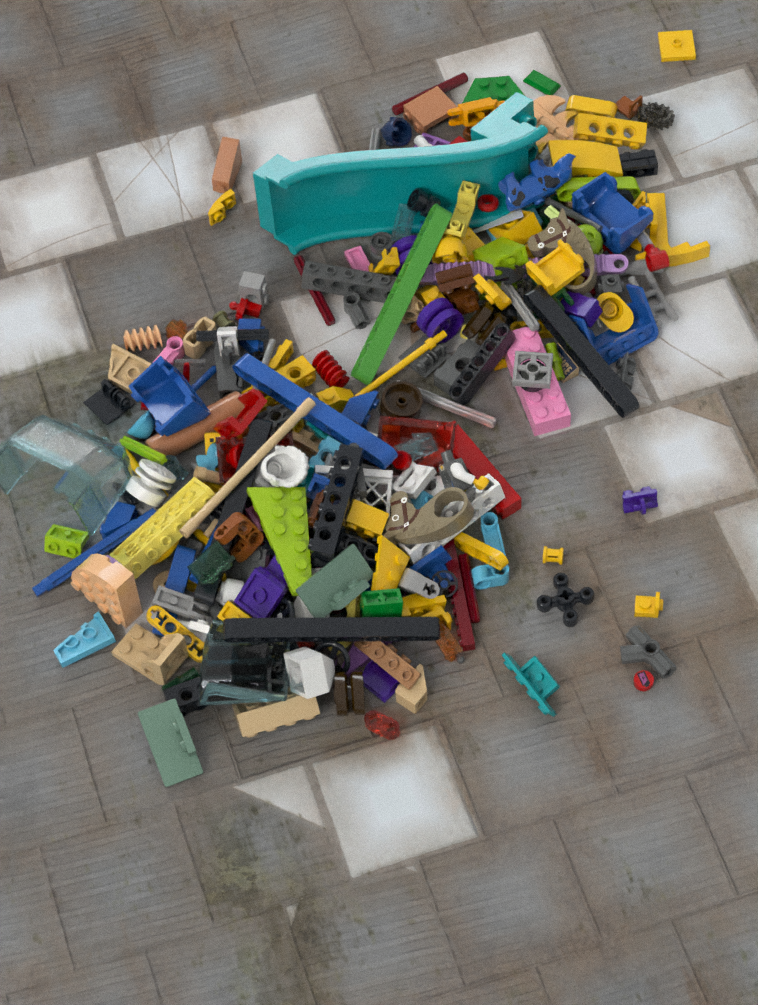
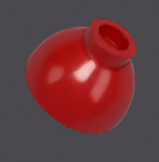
M243 443L236 444L226 454L227 463L235 469L244 447Z

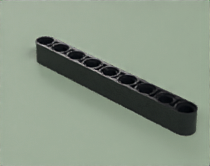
M537 285L523 294V299L527 306L620 417L625 418L640 408L637 398L541 285Z

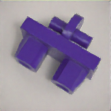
M647 486L642 487L640 492L623 491L624 513L640 511L641 515L646 514V509L658 507L657 490Z

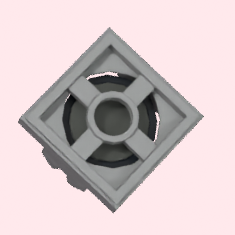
M515 351L512 386H519L528 392H537L542 390V388L550 389L553 353Z

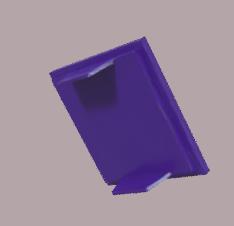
M373 660L365 666L363 671L364 687L385 703L395 694V690L400 682Z

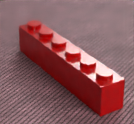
M455 420L436 431L435 442L438 448H442L444 451L452 450L455 460L462 458L468 473L474 475L475 479L478 480L481 476H486L489 473L500 483L505 498L491 508L493 513L499 515L503 520L521 509L522 498Z

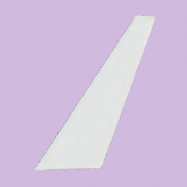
M522 210L511 212L472 231L477 233L524 217Z

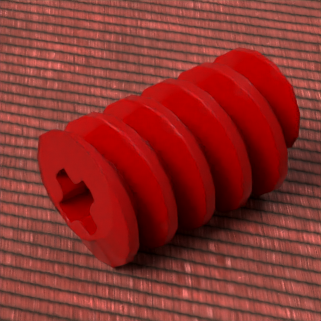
M328 350L321 351L312 361V366L315 368L316 373L325 381L329 388L332 386L343 388L349 382L350 378L346 376L347 372L342 370V366L338 365V361L334 360V357L330 355Z

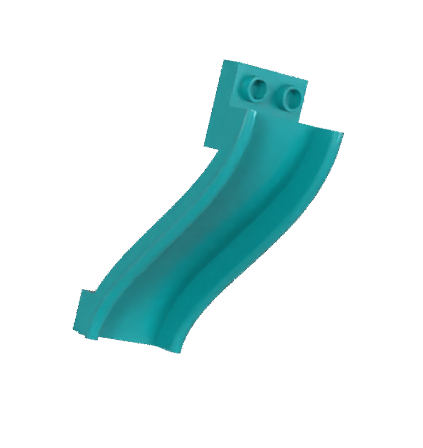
M516 92L471 128V141L334 153L295 162L276 154L253 172L260 227L272 233L274 239L287 245L289 251L294 255L306 248L321 243L370 237L377 232H386L390 235L415 234L420 231V221H425L426 218L421 216L420 212L416 213L407 208V201L413 190L420 188L426 191L428 195L432 194L440 198V206L453 215L457 204L458 191L463 180L480 184L477 200L485 194H492L498 198L499 206L493 212L481 211L478 209L476 201L474 213L468 227H481L510 213L505 203L506 195L500 191L498 183L511 172H514L518 182H521L523 178L529 175V163L534 161L538 153V147L535 145V142L547 135L548 130L544 125L536 128L537 119L534 117L533 100ZM542 203V204H540V205H538V206H535V204H533V205H531V206H529V207H527V208H525V209H523V210H524V211H527V210H530V209H532V208L537 209V208L541 207L542 205H544L545 203Z

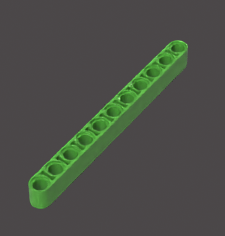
M437 203L430 209L351 371V376L365 385H369L373 380L452 217L451 212Z

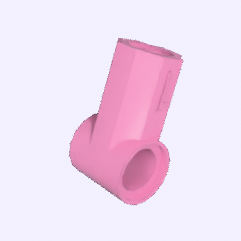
M177 336L169 338L167 346L158 357L162 356L172 365L177 360L182 359L185 356L182 339Z

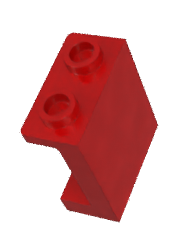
M253 388L239 395L237 399L244 404V408L237 417L230 416L214 426L213 429L226 441L241 435L267 403L264 395L259 390Z

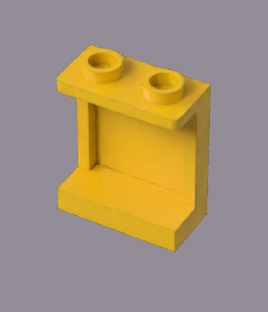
M561 239L557 241L558 247L539 262L534 264L530 260L525 264L528 275L538 285H541L550 296L585 272L583 258L579 254L576 255L572 247Z

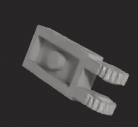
M158 585L152 602V606H160L164 610L186 618L190 617L195 621L198 619L205 621V616L192 611L193 606L202 611L209 610L208 605L194 602V597Z

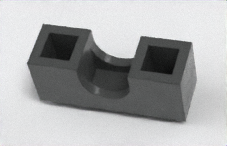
M470 339L464 344L461 343L457 351L446 359L445 364L434 372V386L449 395V388L461 373L458 370L465 368L480 348V345Z

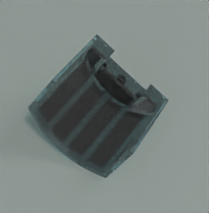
M212 620L204 642L199 706L286 701L288 682L286 681L287 669L283 653L289 652L290 642H225L223 638V621Z

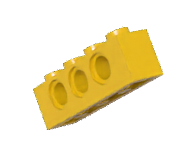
M578 113L574 120L573 138L581 141L608 143L616 147L628 146L630 149L638 150L646 143L647 123ZM589 127L595 128L596 133L591 132ZM607 129L611 130L613 135H609ZM624 132L629 133L630 138L625 137Z
M303 355L276 371L302 389L316 381L315 368ZM253 385L247 388L246 390L242 391L241 393L243 394L253 388ZM259 390L264 396H267L264 397L267 400V403L263 406L259 413L264 410H267L266 407L268 406L273 407L275 405L280 404L278 401H276L269 395Z

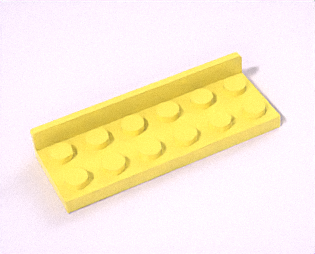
M193 477L111 552L109 556L134 574V578L137 579L183 537L179 530L190 518L196 515L215 493L210 487Z

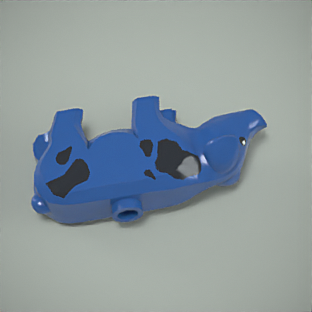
M568 153L560 158L553 167H547L543 159L539 161L537 159L529 163L532 174L523 178L520 183L516 180L514 172L506 175L498 183L500 191L506 195L505 203L508 211L523 210L533 204L538 206L544 203V198L554 194L566 182L570 181L572 177V162L576 156Z

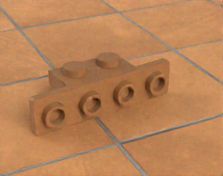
M381 641L354 643V646L408 690L421 677V673L410 665L412 661L404 654L400 657L396 653L398 649L392 644L388 643L385 645Z

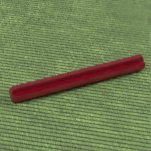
M464 72L393 105L392 112L394 115H399L404 112V105L437 86L445 93L468 82V76Z
M298 255L294 257V263L302 277L305 260L303 256ZM309 290L326 325H334L335 317L323 294L320 291Z

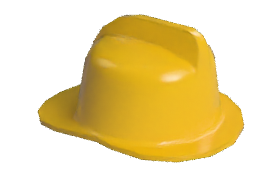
M606 292L598 296L597 300L603 311L598 318L614 332L619 333L628 330L634 320L630 307L615 293Z

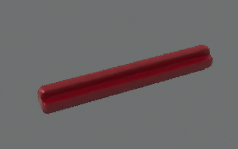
M466 553L460 554L458 560L470 621L472 624L479 623L480 614L469 555Z

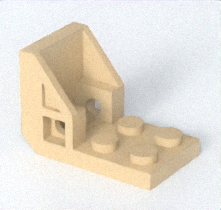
M136 623L112 651V656L158 685H165L189 656L185 637L181 634H167L161 639Z

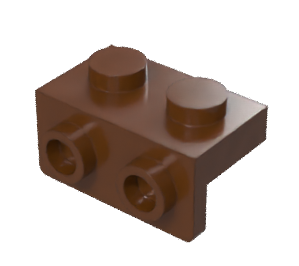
M470 263L435 273L439 291L444 292V294L455 292L454 288L458 287L462 289L470 288L472 283H475Z

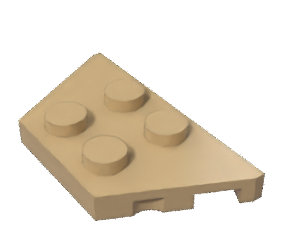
M113 344L111 347L108 380L113 385L132 394L133 392L128 386L151 363Z

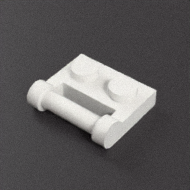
M412 461L411 466L404 470L396 481L392 483L391 494L404 491L409 498L416 499L435 476L436 470L434 467L418 465Z

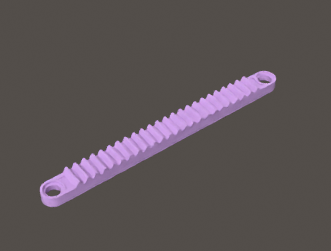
M594 254L597 262V276L623 274L628 268V259L622 254ZM536 257L534 259H528L529 261L531 260L534 264H536L543 258ZM621 260L624 263V267L616 268L614 262ZM484 261L448 262L447 264L433 263L428 265L419 285L438 284L435 276L436 272L468 263L471 265L474 276L478 273L483 278L485 275H496L493 265ZM584 265L585 272L581 276H589L590 269ZM505 277V278H503V279L493 280V281H506V280H508V277Z

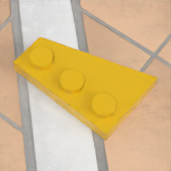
M381 535L377 537L379 547L378 553H375V561L377 563L376 571L372 577L371 591L396 589L410 559L406 553Z

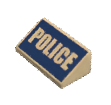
M557 343L559 357L563 361L561 365L565 375V379L561 380V382L565 383L578 376L579 367L562 346Z

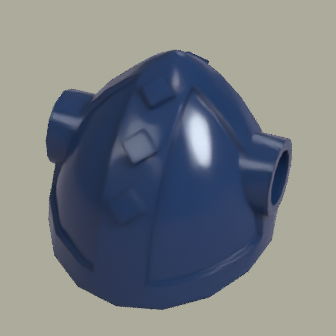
M390 117V120L381 128V134L387 146H404L411 140L412 129L405 119Z

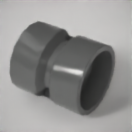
M377 232L371 236V259L376 265L383 259L382 251L384 249L387 250V255L390 253L393 238L389 233Z

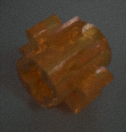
M181 319L179 321L171 320L165 327L167 331L166 337L169 339L177 336L183 339L188 332L186 330L187 324Z

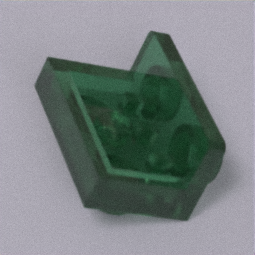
M215 541L187 568L201 585L208 583L211 585L219 578L218 574L222 570L225 572L232 567V561L235 557L234 555L230 556L220 543Z

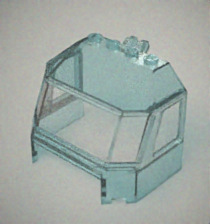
M46 415L35 417L30 423L0 443V487L4 494L8 495L20 477L29 471L36 460L40 462L45 461L66 472L53 489L57 494L62 492L68 497L67 502L72 505L88 534L91 536L125 492V487L133 476L130 459L123 445L120 443L114 444L104 436L99 437L89 429L86 431L76 423L71 424Z

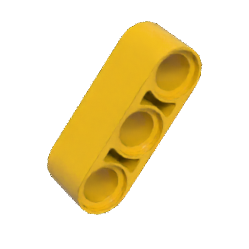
M572 95L568 99L565 111L615 118L618 107L611 101Z

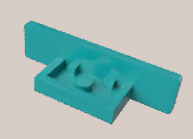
M504 652L502 654V657L505 659L503 663L510 671L513 670L517 674L515 678L522 686L525 685L527 687V694L533 700L536 699L540 704L538 708L541 712L553 717L557 715L546 699L561 686L538 657H532L520 668L512 656Z

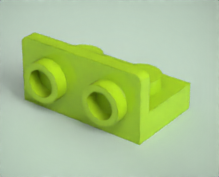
M53 524L45 535L44 551L76 558L82 554V548L89 539V532Z

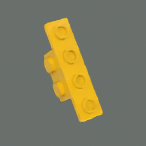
M647 193V203H645V206L652 210L653 221L646 228H649V238L654 246L657 247L668 243L665 194Z

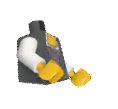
M452 450L440 453L444 464L439 466L438 469L445 489L456 487L465 492L473 487L474 484L478 490H483L488 485L489 480L486 477L481 476L477 480L474 475L468 473L463 459L455 460Z

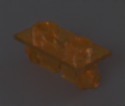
M443 620L440 621L441 639L435 642L444 654V658L452 662L456 659L455 655L463 652Z

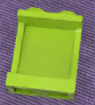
M500 237L472 251L475 262L484 261L493 265V268L507 267L514 270L516 269L514 267L515 264L522 266L529 262L525 245L505 237ZM494 269L496 276L502 274L501 270Z

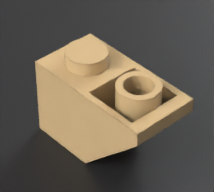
M421 664L415 668L421 673V677L414 686L408 690L400 683L395 690L396 702L414 714L427 701V687L423 665Z

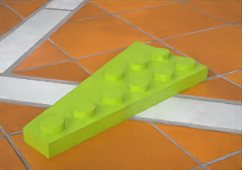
M247 487V494L253 502L254 510L260 518L261 526L271 548L274 550L276 560L281 566L292 596H299L296 589L312 576L310 550H308L309 531L305 487Z

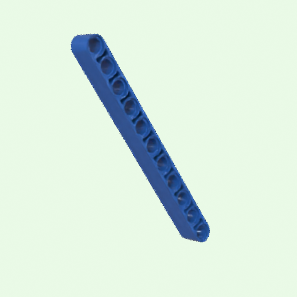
M245 353L232 366L238 376L293 412L296 411L307 397L311 398L316 403V406L303 418L344 445H350L352 442L357 443L359 448H363L364 458L378 468L385 470L398 457L396 450L392 446L250 354Z

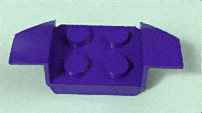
M274 555L267 567L259 566L253 570L234 600L235 605L252 618H270L287 592V589H289L281 566L276 560V555Z

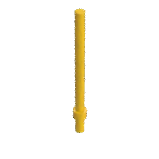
M442 330L433 338H428L424 341L425 344L354 396L356 397L375 390L423 353L435 348L438 342L447 337L446 332Z

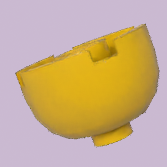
M444 235L432 256V263H461L465 259L468 261L467 247L461 239L454 237V235Z

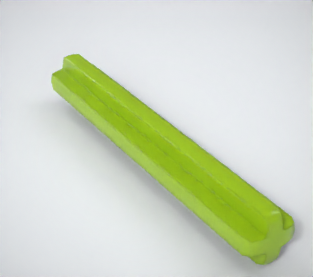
M123 436L122 439L120 438L121 446L160 465H163L164 462L167 463L166 455L127 436Z

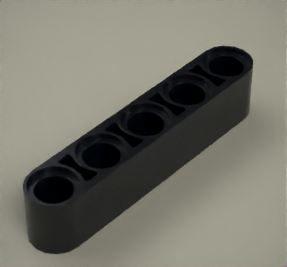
M500 323L495 326L451 385L449 396L455 402L462 405L468 404L514 343L515 333L507 324Z

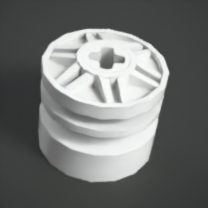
M141 459L139 462L140 467L135 469L140 477L132 476L125 488L140 501L154 507H161L167 497L162 489L170 490L172 488L171 484L176 481V476L156 462Z

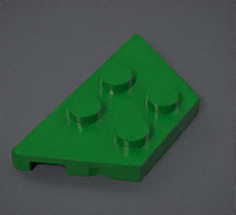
M510 76L475 78L462 103L488 97L493 100L506 101L516 92L524 96L525 94Z

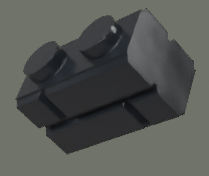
M643 149L639 152L619 154L623 176L639 178L658 174V162L654 149Z

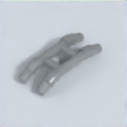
M649 270L645 271L647 282L651 290L645 291L646 298L656 295L660 302L650 306L657 327L662 326V321L655 312L664 309L665 314L669 318L677 321L679 316L666 300L652 272ZM635 276L628 278L630 284L639 286Z

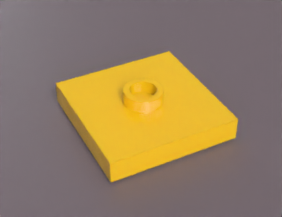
M692 30L658 32L661 62L696 60Z

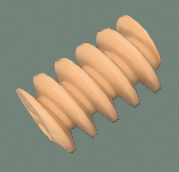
M154 325L153 331L149 326L146 327V332H144L142 327L139 328V333L132 329L131 335L128 330H125L123 338L126 351L131 348L132 352H135L136 346L142 351L143 345L149 350L150 344L157 348L158 342L162 346L161 334L157 325Z

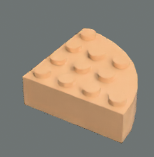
M92 554L72 572L71 585L75 590H81L90 602L94 601L103 613L111 615L112 620L116 624H122L127 628L143 613L134 574L118 562L112 564L109 562L110 558L105 555Z

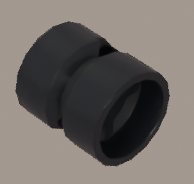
M416 188L409 196L407 208L416 213L420 212V215L426 218L432 206L436 203L440 205L441 200L432 194L428 195L426 191L420 188Z

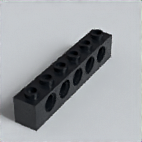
M340 444L339 450L334 452V468L331 467L329 470L328 479H330L329 485H325L323 492L325 497L324 503H320L318 514H320L319 521L316 520L314 523L313 532H315L314 538H310L308 550L311 551L313 558L331 561L337 556L364 459L363 448ZM344 465L350 466L348 469L341 468ZM340 482L345 483L342 487L336 486ZM334 500L340 501V503L336 505L331 504V502ZM328 518H335L333 522L326 521ZM325 535L330 536L328 540L321 539Z

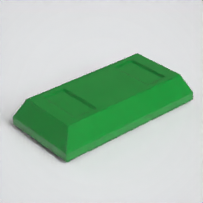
M535 70L523 80L524 83L546 95H553L561 87L559 83Z

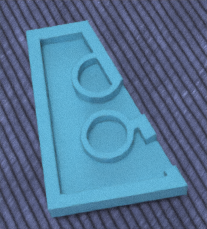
M99 611L93 615L94 618L89 623L85 622L80 626L81 629L75 635H70L53 650L62 668L116 642L114 635Z

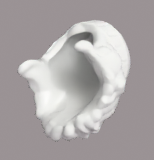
M275 446V452L263 460L261 474L272 486L287 488L298 486L308 474L310 467L308 457L294 446Z

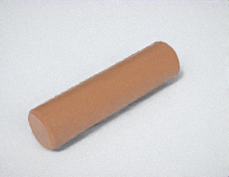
M234 391L207 406L211 414L206 419L168 437L166 435L161 436L158 433L147 439L145 445L166 455L168 461L204 441L205 432H216L213 428L218 422L230 416L236 418L244 408V404L237 399L241 393Z

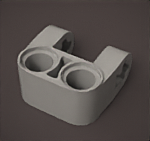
M405 568L397 586L410 594L416 593L427 599L437 597L440 591L436 582L409 568Z

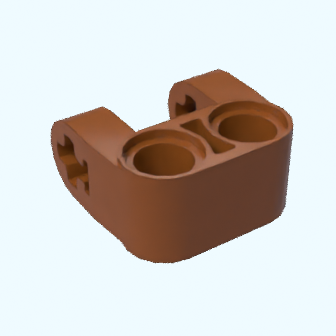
M235 512L216 529L214 538L221 545H225L238 534L241 539L231 549V556L237 562H243L261 545L264 536L247 517L240 512Z

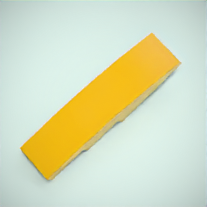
M708 241L694 246H690L688 242L672 248L669 243L657 246L660 250L667 252L669 267L707 258L710 253ZM646 252L635 255V261L645 259Z

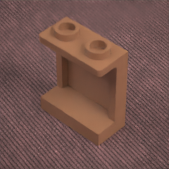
M437 86L404 105L403 117L412 124L417 133L422 135L423 132L427 133V129L446 118L450 120L458 118V115L449 116L447 114V110L457 106Z

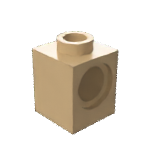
M413 296L401 322L404 325L417 321L419 313L424 308V303L416 296Z

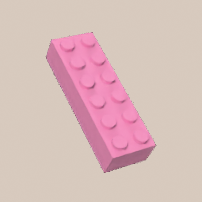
M528 326L512 330L516 338L504 355L512 379L515 351L546 353L538 331L535 330L533 332ZM553 368L550 389L542 388V390L537 392H528L519 386H515L534 436L570 427L571 413Z

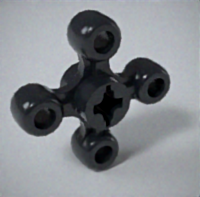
M557 573L553 578V585L558 590L557 595L554 597H549L548 595L539 596L537 608L540 612L546 613L551 608L557 607L560 611L564 612V625L574 627L578 623V614L573 610L574 605L579 602L584 605L591 604L594 601L595 593L590 587H584L580 592L574 593L571 588L567 587L569 584L568 576L565 573Z

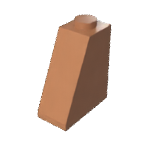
M222 137L212 176L213 191L225 193L233 188L242 165L239 139Z

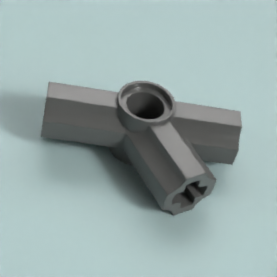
M635 625L626 633V638L632 645L620 646L622 664L645 662L650 664L662 679L669 678L676 671V666L660 649L659 643L651 639L640 625Z

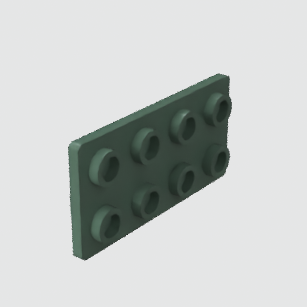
M351 544L300 585L296 592L314 618H324L333 610L343 609L370 586L368 581L373 577V571L355 544Z
M176 699L168 700L138 712L140 722L165 787L203 774L195 746Z

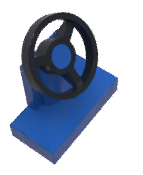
M442 545L410 567V569L422 574L424 577L429 576L432 581L438 584L440 589L438 596H441L442 591L448 589L450 585L456 584L455 590L451 594L445 595V598L452 596L458 588L457 577L448 571L445 566L452 557Z

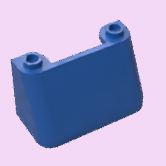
M606 172L572 193V210L603 226L600 232L603 244L614 254L624 252L653 221L652 210L646 206H641L639 209L633 206L617 192L616 179Z
M162 356L158 357L128 386L133 392L131 396L138 403L140 401L143 402L156 419L155 430L161 436L166 435L168 437L206 419L211 414L183 374Z

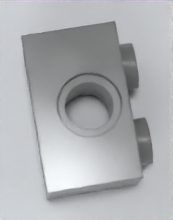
M244 271L238 285L240 299H249L248 301L262 305L261 311H263L264 306L269 302V294H267L268 283H266L265 275Z

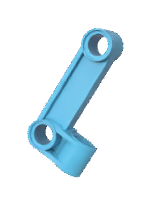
M486 512L481 516L483 541L506 556L498 517L495 513ZM488 564L477 566L471 570L474 587L479 590L503 586L509 581L508 565L502 570H498Z

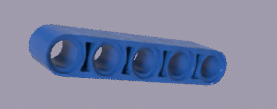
M177 545L165 588L182 594L185 593L188 577L190 576L196 555L195 549ZM165 610L177 620L178 614ZM157 612L156 618H158L159 620H161V622H160L159 625L162 626L163 622H164L167 618L164 617L163 620L160 619V618H159V612ZM167 623L165 630L172 633L175 625ZM153 627V634L164 636L155 627Z

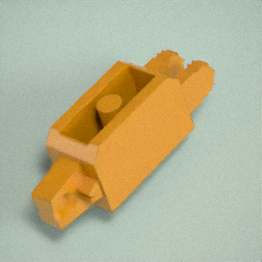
M488 97L458 104V107L447 110L449 116H459L449 120L448 123L450 126L462 124L466 127L475 126L505 101L493 100Z

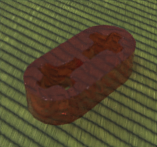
M375 710L366 713L364 721L368 730L389 740L399 736L400 725L396 720ZM377 718V722L370 723V719ZM393 726L394 731L391 730L390 732H388L387 728H391Z

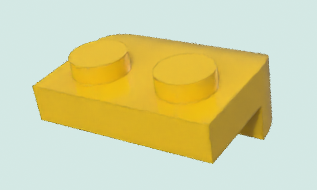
M479 273L473 277L477 283L475 288L480 294H486L485 298L491 305L495 304L503 311L512 303L511 299L492 279L486 281Z

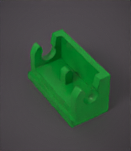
M400 588L363 591L360 594L362 617H402L403 599Z

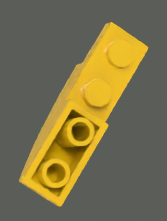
M416 593L403 597L402 617H420L439 607H442L444 610L446 605L445 595L437 596L433 599L424 598Z

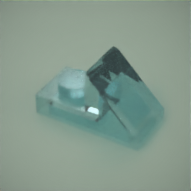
M412 433L413 439L395 446L397 451L408 452L412 457V461L438 451L431 433Z

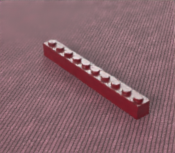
M451 539L443 546L452 557L445 565L448 571L452 572L458 580V588L450 598L451 605H454L452 611L453 615H456L454 620L455 626H458L457 636H460L459 646L462 647L464 652L475 650V641L454 539ZM456 584L450 585L448 588L449 594L455 590Z

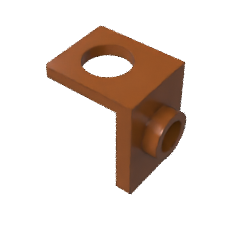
M640 95L634 101L623 96L615 103L618 107L617 111L631 120L642 110L643 96Z

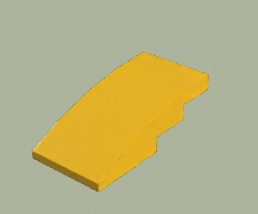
M548 140L552 167L560 158L570 153L576 156L572 162V175L587 174V177H598L606 172L613 177L623 176L619 152L616 146L581 140Z

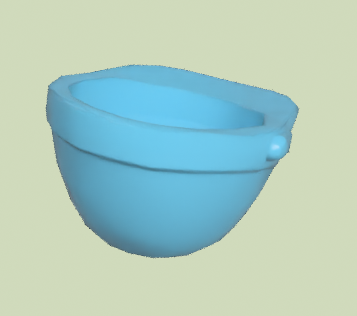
M146 411L127 432L129 435L139 439H147L151 435L155 421L150 411Z

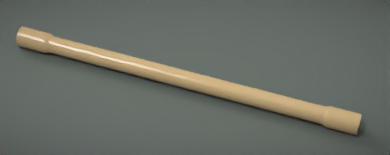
M307 397L287 421L196 515L184 524L179 532L185 538H188L199 527L200 523L283 437L316 406V403Z

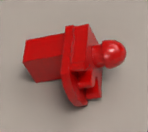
M241 298L240 303L233 301L229 304V307L232 310H236L235 320L239 322V319H243L245 314L259 318L262 305L248 301L249 299Z

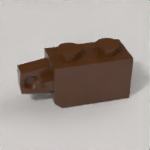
M454 288L455 292L449 294L442 292L443 296L462 315L480 309L478 304L479 296L476 291L470 288Z

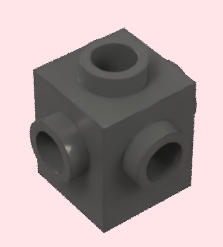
M619 274L601 276V281L597 284L598 294L612 292L622 299L624 282L620 281Z

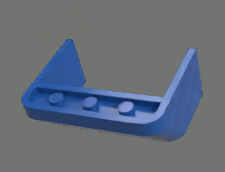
M632 284L626 285L632 300L627 305L633 312L634 320L632 326L625 332L618 333L609 329L595 337L594 332L587 328L583 318L573 315L568 316L608 365L616 362L620 357L622 358L626 352L630 354L651 343L658 336V327L643 287Z

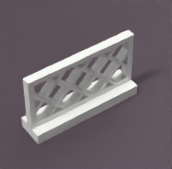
M315 465V473L328 478L329 470L331 467L334 468V466ZM363 468L365 484L369 487L367 494L372 491L378 497L372 504L365 498L362 499L363 502L374 507L381 501L386 506V513H389V518L393 470ZM379 484L388 485L387 492L382 496L375 490ZM358 492L356 494L359 496V498H357L356 500L360 501L361 499Z

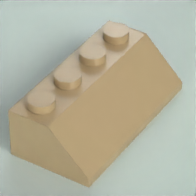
M290 686L232 703L240 732L243 737L246 736L248 738L258 735V732L265 730L266 732L274 731L278 726L294 725L298 720H311L320 714L316 697L306 699L291 692Z

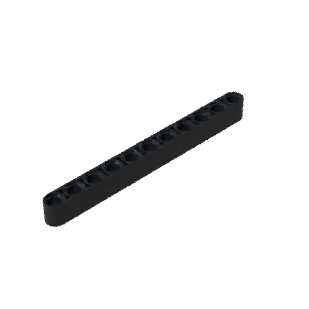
M258 417L253 419L235 473L269 439L273 421ZM258 464L228 494L217 528L235 512H240L244 515L250 498L246 490L247 487H252ZM237 535L225 545H221L213 537L195 590L194 602L213 607Z
M438 617L228 618L223 620V638L225 642L436 641L441 639L440 619Z

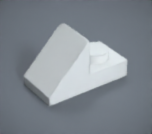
M219 327L217 338L220 356H222L221 350H224L226 346H228V349H232L233 356H239L237 327Z

